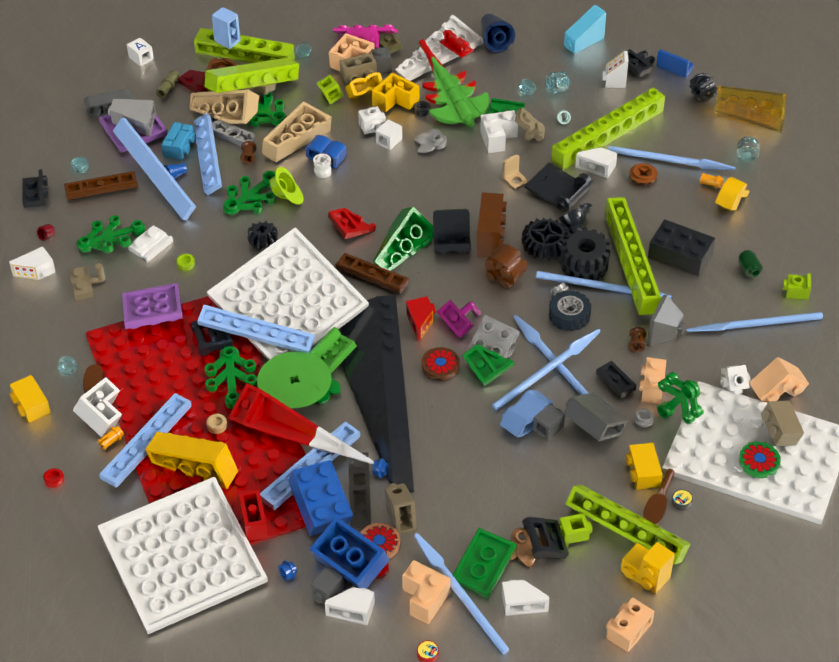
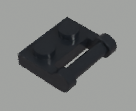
M198 320L190 324L191 330L195 333L198 342L199 355L206 356L212 351L221 350L228 346L233 347L230 333L198 325ZM203 328L208 330L211 339L209 343L205 342L202 333Z
M526 517L523 519L522 524L524 529H527L533 547L532 554L534 558L551 557L566 559L569 552L558 520ZM535 528H538L543 546L540 544Z

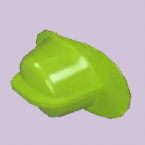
M278 167L275 171V176L270 179L271 190L277 197L288 199L290 202L300 205L304 200L300 188L286 168Z

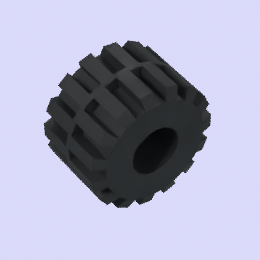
M582 228V231L575 229L573 234L568 233L566 239H563L560 263L562 264V271H566V276L595 281L598 280V277L602 278L609 265L611 249L609 240L605 239V235L602 232L598 234L595 229H592V231L587 230V228Z

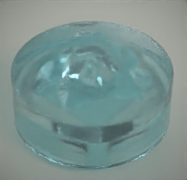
M303 42L296 47L295 52L299 58H304L311 54L312 47L308 42Z
M523 79L518 86L519 90L525 95H532L536 90L535 84L529 79Z
M85 157L74 158L71 161L73 172H86L89 169L88 160Z

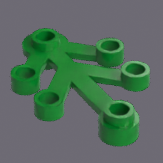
M268 92V94L262 95L264 105L258 102V111L255 114L267 115L268 117L253 116L250 119L252 127H258L260 123H272L278 126L287 117L283 112L285 104L282 99L275 100L274 106L276 111L273 112L271 110L273 94Z
M271 170L265 171L262 175L263 180L249 191L250 178L242 176L240 178L241 196L238 199H235V196L238 194L237 186H228V199L223 204V211L231 215L238 213L240 210H252L254 213H261L263 205L258 201L273 204L275 202V194L272 192L266 194L257 193L266 186L271 187L270 179L275 176V172ZM246 201H257L254 203H245Z
M113 215L109 218L110 224L102 234L96 236L98 232L103 230V224L101 221H94L91 224L92 230L87 236L78 239L76 246L83 253L90 252L93 249L110 253L114 250L113 244L129 247L131 239L130 236L125 234L132 233L134 236H140L146 231L145 224L141 220H135L131 226L114 231L121 222L119 216Z
M228 346L220 351V358L215 363L207 364L204 369L205 374L212 377L217 374V370L224 364H226V368L217 377L208 379L205 384L208 391L214 392L227 378L228 394L225 396V404L228 409H233L240 396L236 392L235 377L252 386L257 385V377L254 374H245L235 368L234 363L244 367V370L248 373L256 370V363L252 359H243L239 356L237 348Z
M670 372L664 379L658 382V387L662 392L676 396L671 401H664L657 406V411L662 418L667 419L672 416L675 407L680 403L682 419L688 425L694 422L695 418H699L704 414L702 407L697 403L700 388L696 382L691 380L682 381L675 372ZM675 385V386L681 388V390L676 389V388H674V387H672V386ZM688 399L690 400V405H691L690 411H689Z

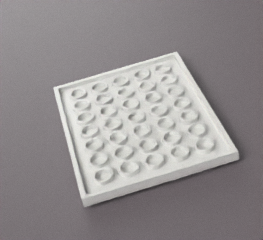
M698 381L700 395L697 398V403L702 407L704 414L699 418H695V421L689 425L682 419L662 467V473L666 474L668 469H673L675 471L673 477L821 525L839 474V425L795 411L804 435L797 445L775 446L761 416V412L768 402L742 394H734L732 391ZM752 442H764L773 446L781 457L780 467L776 474L769 475L763 479L754 478L746 474L742 466L739 465V454L742 448Z

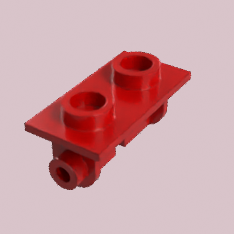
M445 30L443 32L444 39L439 41V43L461 58L474 51L469 42L460 37L457 38V35L451 30Z

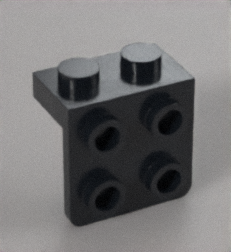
M468 209L433 211V243L435 252L440 254H446L449 251L466 253L471 250L470 213Z

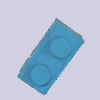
M178 122L173 123L161 145L163 157L182 160L184 155L189 153L190 144L195 142L196 137L192 125H183Z

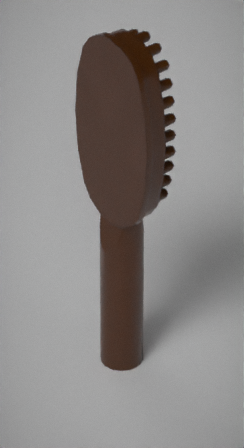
M94 364L86 369L83 378L84 393L103 380L102 368L99 365Z
M673 469L666 471L658 493L649 498L643 511V518L656 525L662 520L667 508V498L665 496L675 474Z

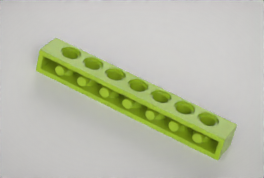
M653 87L552 146L551 162L561 170L576 163L578 152L604 147L663 112L665 95Z
M625 197L607 198L604 216L638 314L652 315L661 301V296Z

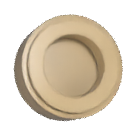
M213 414L206 421L208 431L213 434H220L227 428L226 418L221 414Z

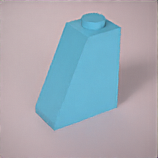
M597 5L591 7L565 32L564 46L575 54L603 40L606 12Z

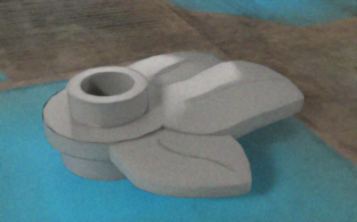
M431 129L428 133L419 134L414 139L421 144L417 150L418 153L442 149L446 146L447 142L446 136L437 129Z

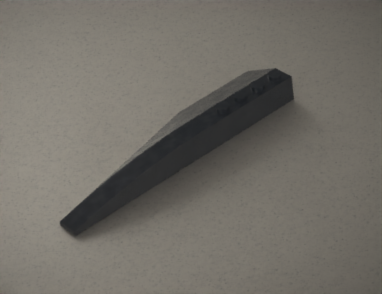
M396 295L376 296L367 300L369 306L341 327V335L353 340L357 345L343 360V369L349 386L354 393L356 403L360 408V413L369 435L372 437L379 459L383 458L385 463H388L386 476L389 484H405L409 492L414 493Z

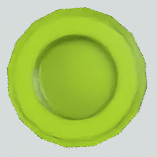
M181 254L176 259L178 269L181 271L193 269L195 266L194 257L191 254Z

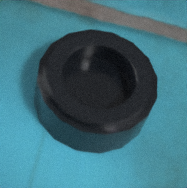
M419 101L414 104L415 115L425 117L430 114V104L428 102Z

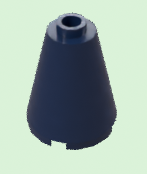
M486 14L482 17L481 27L485 46L492 52L506 51L514 43L516 36L512 25L493 14Z

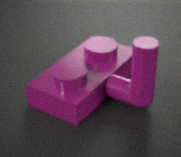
M451 299L436 311L459 338L463 337L474 327L465 315L469 311L475 316L481 315L480 309L474 302L470 301L459 309Z

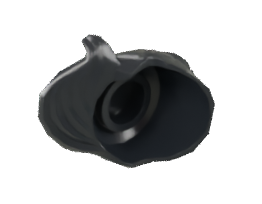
M580 204L579 208L565 213L558 219L561 223H564L565 227H568L571 234H573L575 229L582 231L581 227L586 220L587 214L590 213L592 204Z

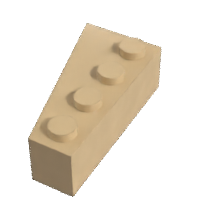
M303 101L263 139L262 155L278 162L309 144L316 135L323 136L330 132L332 117Z

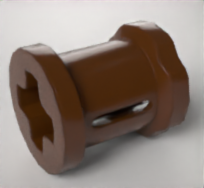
M251 141L243 142L240 160L244 164H252L255 162L256 156L254 153L257 150V146Z
M635 327L630 329L629 336L631 341L628 344V348L631 351L642 352L645 350L644 338L647 332L644 328Z

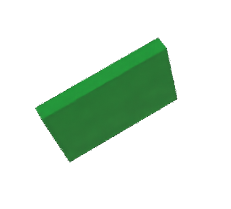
M478 528L452 575L463 589L489 600L515 552L517 544Z

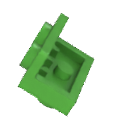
M333 327L310 351V354L323 360L332 373L357 345L353 340L341 335L338 328Z

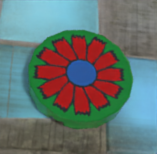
M752 442L745 445L740 451L739 465L742 466L746 474L754 478L763 479L769 475L776 474L780 467L781 457L773 446L764 442Z

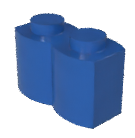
M316 135L306 147V157L313 161L316 155L327 154L331 158V168H337L347 156V147L341 142L331 141L326 136Z

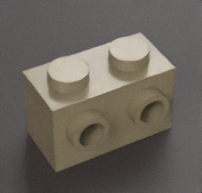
M372 53L340 60V76L345 86L357 78H365L371 73H377V62Z
M769 401L761 412V416L774 445H797L804 435V431L791 402Z

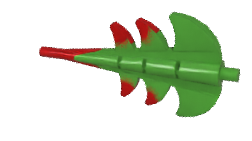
M421 39L419 44L436 78L435 81L423 83L422 87L429 91H440L435 94H427L425 99L436 105H445L441 108L430 109L429 113L436 120L445 124L462 122L463 124H468L470 128L474 127V118L485 114L488 109V93L485 92L480 96L469 98L475 92L476 81L459 85L465 80L466 71L450 75L432 53L425 40Z

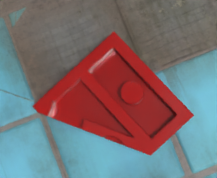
M346 208L328 212V218L344 239L376 230L374 223L369 225L363 222V217L352 213Z

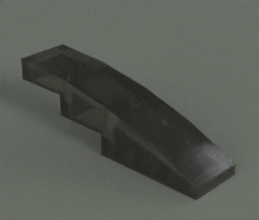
M368 452L362 453L363 455L369 458ZM348 457L349 503L353 513L350 526L366 527L371 525L369 463Z

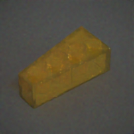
M718 85L714 112L782 133L787 94Z

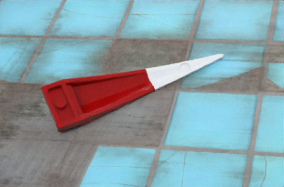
M246 383L228 417L229 420L250 430L370 464L374 463L370 458L317 426L270 394Z

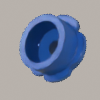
M383 458L375 460L372 467L373 476H378L379 479L387 475L388 463H385Z
M284 560L278 566L279 573L285 581L289 579L294 580L297 568L293 562L289 563Z

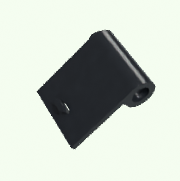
M548 162L524 188L550 203L558 210L567 212L593 186V181L585 173H581L574 178Z

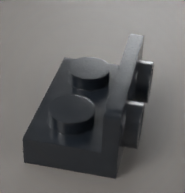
M39 169V177L22 178V203L24 208L45 206V198H48V190L45 186H48L47 175H43L42 169Z

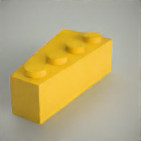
M156 432L145 449L153 464L176 471L178 468L187 476L193 477L195 474L204 477V481L215 477L217 482L221 483L220 487L228 489L238 472L226 443Z

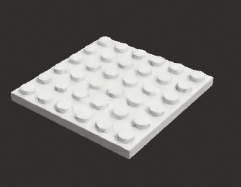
M296 227L207 291L209 298L222 310L315 334L311 350L333 327L341 328L369 306V302ZM248 338L268 361L282 353L296 352Z
M215 477L97 526L147 634L268 582L260 562Z

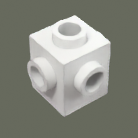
M378 106L358 111L359 125L364 134L376 132L386 122L385 114L380 111Z
M739 364L721 367L722 376L720 377V383L722 388L732 391L734 394L743 393V389L749 388L751 379L746 365Z

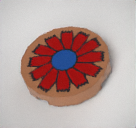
M373 523L361 531L363 536L385 550L389 559L398 553L400 535L390 524Z

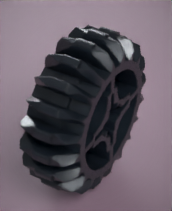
M544 217L542 220L536 218L535 222L530 221L529 225H525L521 243L524 251H527L528 255H533L534 258L540 257L541 260L547 258L548 261L550 258H554L556 260L558 256L561 257L563 239H566V235L570 232L568 227L564 226V223L558 222V219L553 221L551 218L549 220H546Z

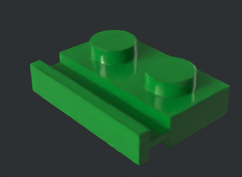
M492 98L487 114L512 110L516 114L517 110L521 107L525 109V103Z

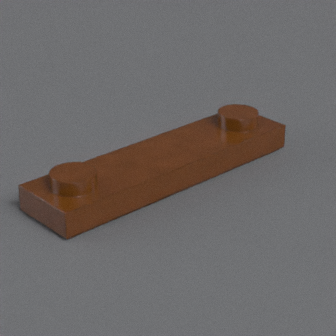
M130 171L65 183L64 187L67 200L135 188L138 185L135 172Z
M344 253L335 264L337 270L397 294H401L409 284L408 277Z

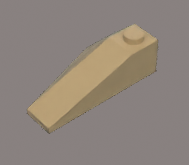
M233 90L221 93H191L189 109L203 115L207 113L212 118L232 125L247 124L258 111L259 95L250 90Z

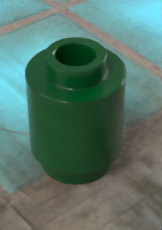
M751 250L741 252L738 257L739 264L747 277L758 276L763 266L756 254Z

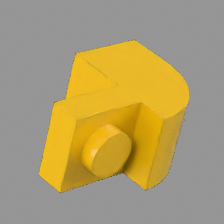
M733 177L728 178L722 186L715 203L729 210H736L741 198L747 197L750 190L745 189L747 183Z

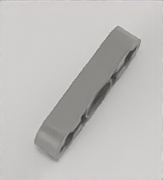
M220 120L212 123L213 133L217 138L240 147L245 141H251L256 144L255 135L249 131ZM236 133L237 135L230 136L229 134Z

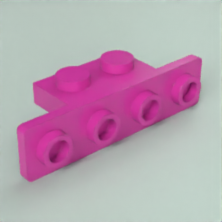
M339 25L338 28H333V32L337 34L346 33L374 43V48H379L380 34H398V30L393 28V25H383V27L368 25L365 28L361 25H353V28Z

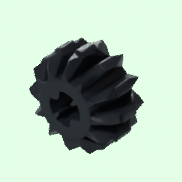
M699 73L690 80L689 87L692 90L691 93L699 102H707L717 95L716 82L713 81V77H709L708 73Z
M267 220L264 223L260 221L258 224L252 223V226L248 228L247 239L249 244L252 245V248L257 247L258 250L268 248L278 240L277 227L273 223L268 224Z

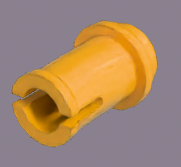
M702 173L700 184L714 186L715 189L722 188L724 178H721L720 175L713 176Z
M111 427L108 433L97 440L102 449L106 450L117 440H122L124 433L120 427Z

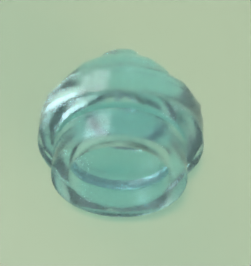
M63 356L58 361V370L63 375H71L77 370V362L71 356Z

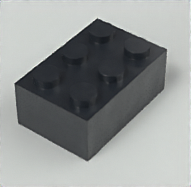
M664 219L649 243L648 258L699 277L713 254L715 237Z

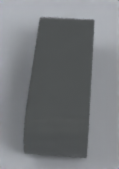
M122 89L85 97L84 106L87 116L95 118L108 115V107L111 106L113 99H134L132 92L128 89Z

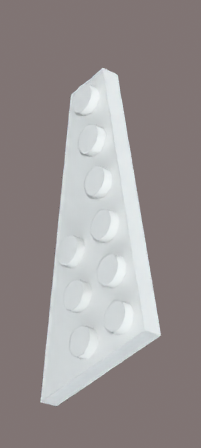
M454 15L450 17L447 23L444 22L441 25L439 31H435L425 41L441 64L458 57L457 54L439 43V41L444 39L443 32L445 30H451L457 35V38L460 37L469 42L472 49L483 44V38ZM423 49L415 50L411 58L406 59L395 69V74L411 81L431 71V66Z

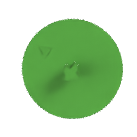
M297 351L286 352L271 358L263 365L258 374L257 384L259 389L270 394L286 406L301 408L317 402L327 393L331 385V372L326 363L315 355Z

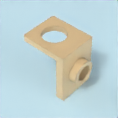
M517 154L503 161L502 178L514 190L525 186L529 182L519 172V155ZM514 178H519L522 180V182L516 184L513 183L512 180Z

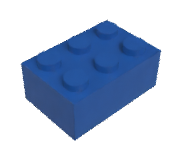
M331 460L292 470L288 482L310 536L324 532L336 516L346 524H349L353 513Z
M337 516L309 549L316 560L342 575L344 580L355 588L367 589L390 560L385 550Z

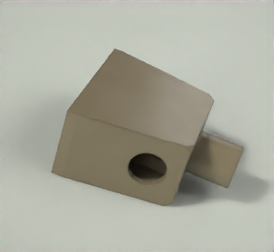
M389 484L385 489L386 508L394 528L399 534L417 530L415 501L405 484ZM399 509L404 511L403 516L401 515Z

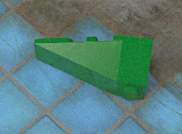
M413 206L402 209L393 221L373 263L387 270H393L408 257L414 255L418 250L430 243L433 238V225Z

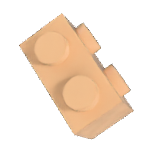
M647 357L646 365H642L641 376L644 377V380L640 379L639 391L642 392L641 402L661 404L663 392L659 389L658 382L665 378L667 360Z
M632 597L628 603L622 604L616 618L612 617L606 625V639L629 652L653 623L655 611Z

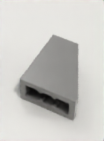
M113 99L111 106L108 107V115L111 116L113 124L117 125L121 118H126L137 133L151 136L156 115L154 100Z

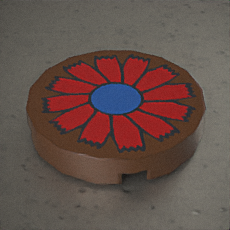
M436 347L428 350L422 357V371L430 379L448 380L453 378L459 371L460 358L456 352L449 348Z

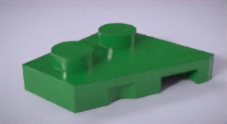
M479 344L462 354L463 359L484 387L515 366L513 360H508Z

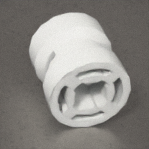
M327 154L316 155L313 158L315 176L318 178L329 177L331 175L330 156Z

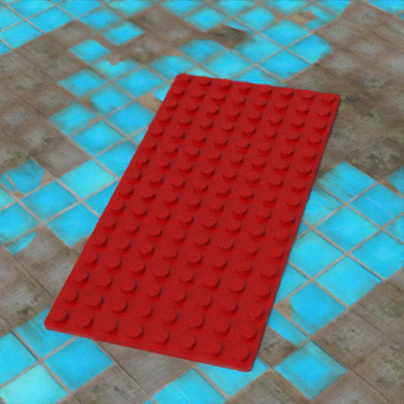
M209 296L182 303L183 318L176 321L145 325L136 329H126L124 321L87 331L86 338L96 365L102 368L103 379L106 377L120 390L112 406L122 414L118 423L124 433L126 444L134 438L175 393L190 400L192 406L168 433L226 443L238 472L228 489L220 488L246 536L238 493L257 489L261 493L306 454L300 443L250 430L229 420L228 417L232 409H228L225 404V396L228 394L227 378L218 386L216 391L210 392L206 389V381L217 377L226 368V364L217 370L215 376L209 377L205 374V366L209 363H215L220 358L219 353L221 350L212 351L206 356L199 355L198 342L195 333L191 330L190 324L198 320L203 305L219 307ZM203 328L202 333L205 342L209 343L211 339L208 330ZM230 333L233 347L238 349L239 356L245 360L252 359L256 363V370L252 373L246 372L244 367L234 363V367L247 375L254 374L258 378V374L264 365L258 349L248 338ZM235 377L236 392L240 395L246 383ZM213 414H221L226 418L227 428L220 434H213L207 429L206 421ZM148 454L135 467L149 504L204 481V477L195 474L193 477L187 476L178 468L176 471L153 464ZM294 495L289 497L275 510L262 502L268 538L249 541V543L253 545L306 527Z

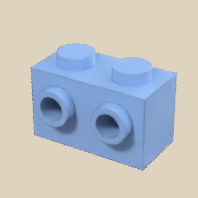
M222 7L212 15L214 40L216 43L231 49L240 41L238 14Z

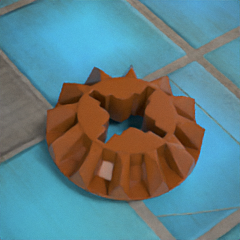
M636 164L629 171V177L632 178V182H637L638 185L643 183L646 186L647 183L653 184L657 180L658 172L655 167L649 164Z

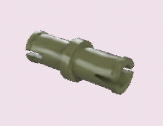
M170 71L167 78L162 80L161 86L156 92L158 97L165 98L168 92L174 88L180 76L177 71Z

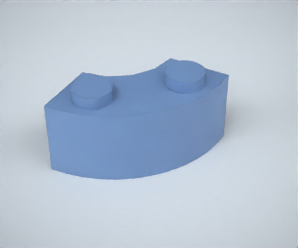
M527 390L521 396L518 403L505 410L499 425L516 437H522L533 430L534 417L547 405H553L554 402L537 390Z

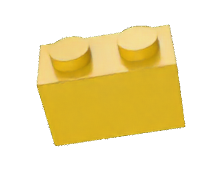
M32 375L10 384L12 392L9 393L11 401L13 404H18L17 409L20 416H25L29 423L51 413L48 400Z
M654 443L629 445L628 454H625L626 465L630 466V480L635 483L636 490L659 488L662 481V471Z

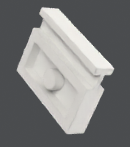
M153 225L135 239L128 247V250L149 262L173 242V238Z

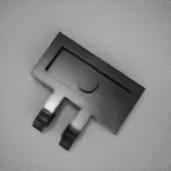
M631 49L627 50L628 69L638 77H642L652 71L655 57H647L648 52L645 50L637 54Z

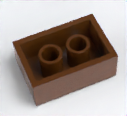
M482 192L477 230V257L488 258L498 246H502L504 240H500L504 238L505 227H502V225L506 224V214H503V212H506L507 201H503L504 194Z

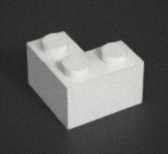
M514 110L481 115L480 131L488 153L505 151V140L518 137V124L515 122L516 114Z
M105 377L79 398L73 411L102 437L111 430V427H115L122 415L111 405L120 390Z

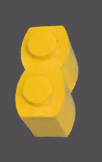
M371 73L365 78L353 80L346 85L345 90L349 99H356L364 94L372 93V90L383 79L380 73Z

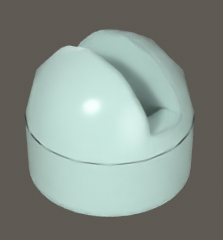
M561 110L557 113V120L561 124H567L571 120V115L567 110ZM561 113H564L565 120H562Z

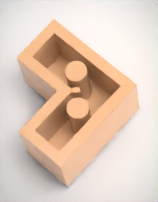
M345 33L329 51L330 68L340 71V60L372 53L371 49H374V43Z
M777 357L754 377L749 384L760 400L769 402L777 401L784 392L796 397L804 391L809 382L797 366Z
M413 560L402 575L403 590L413 595L410 599V615L429 625L451 593V578Z

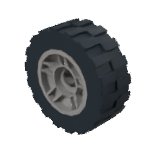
M565 290L557 293L550 300L549 319L554 326L564 331L580 330L590 321V300L585 297L586 295L578 291Z

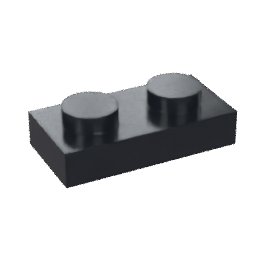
M613 361L596 369V375L620 398L636 390L637 385Z

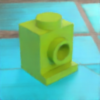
M331 75L316 83L330 105L344 96L338 83Z
M807 273V276L788 274L787 279H783L782 290H785L786 298L808 300L811 291V273Z
M584 513L560 518L559 526L566 546H569L570 543L589 540V536L592 533V525L590 521L586 520Z

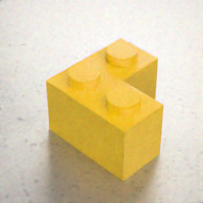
M391 73L372 90V106H378L385 113L395 104L410 110L414 107L415 103L420 101L419 85L394 73Z
M658 542L650 550L636 543L622 559L621 572L627 578L638 582L644 589L656 594L671 577L675 553Z

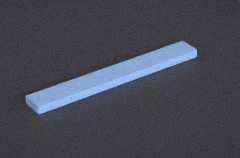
M121 118L113 130L114 134L181 219L188 220L196 206L127 119Z

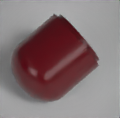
M51 224L38 227L36 231L38 238L44 241L55 235V228Z

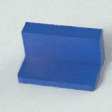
M660 49L657 55L656 66L686 78L693 70L694 63Z

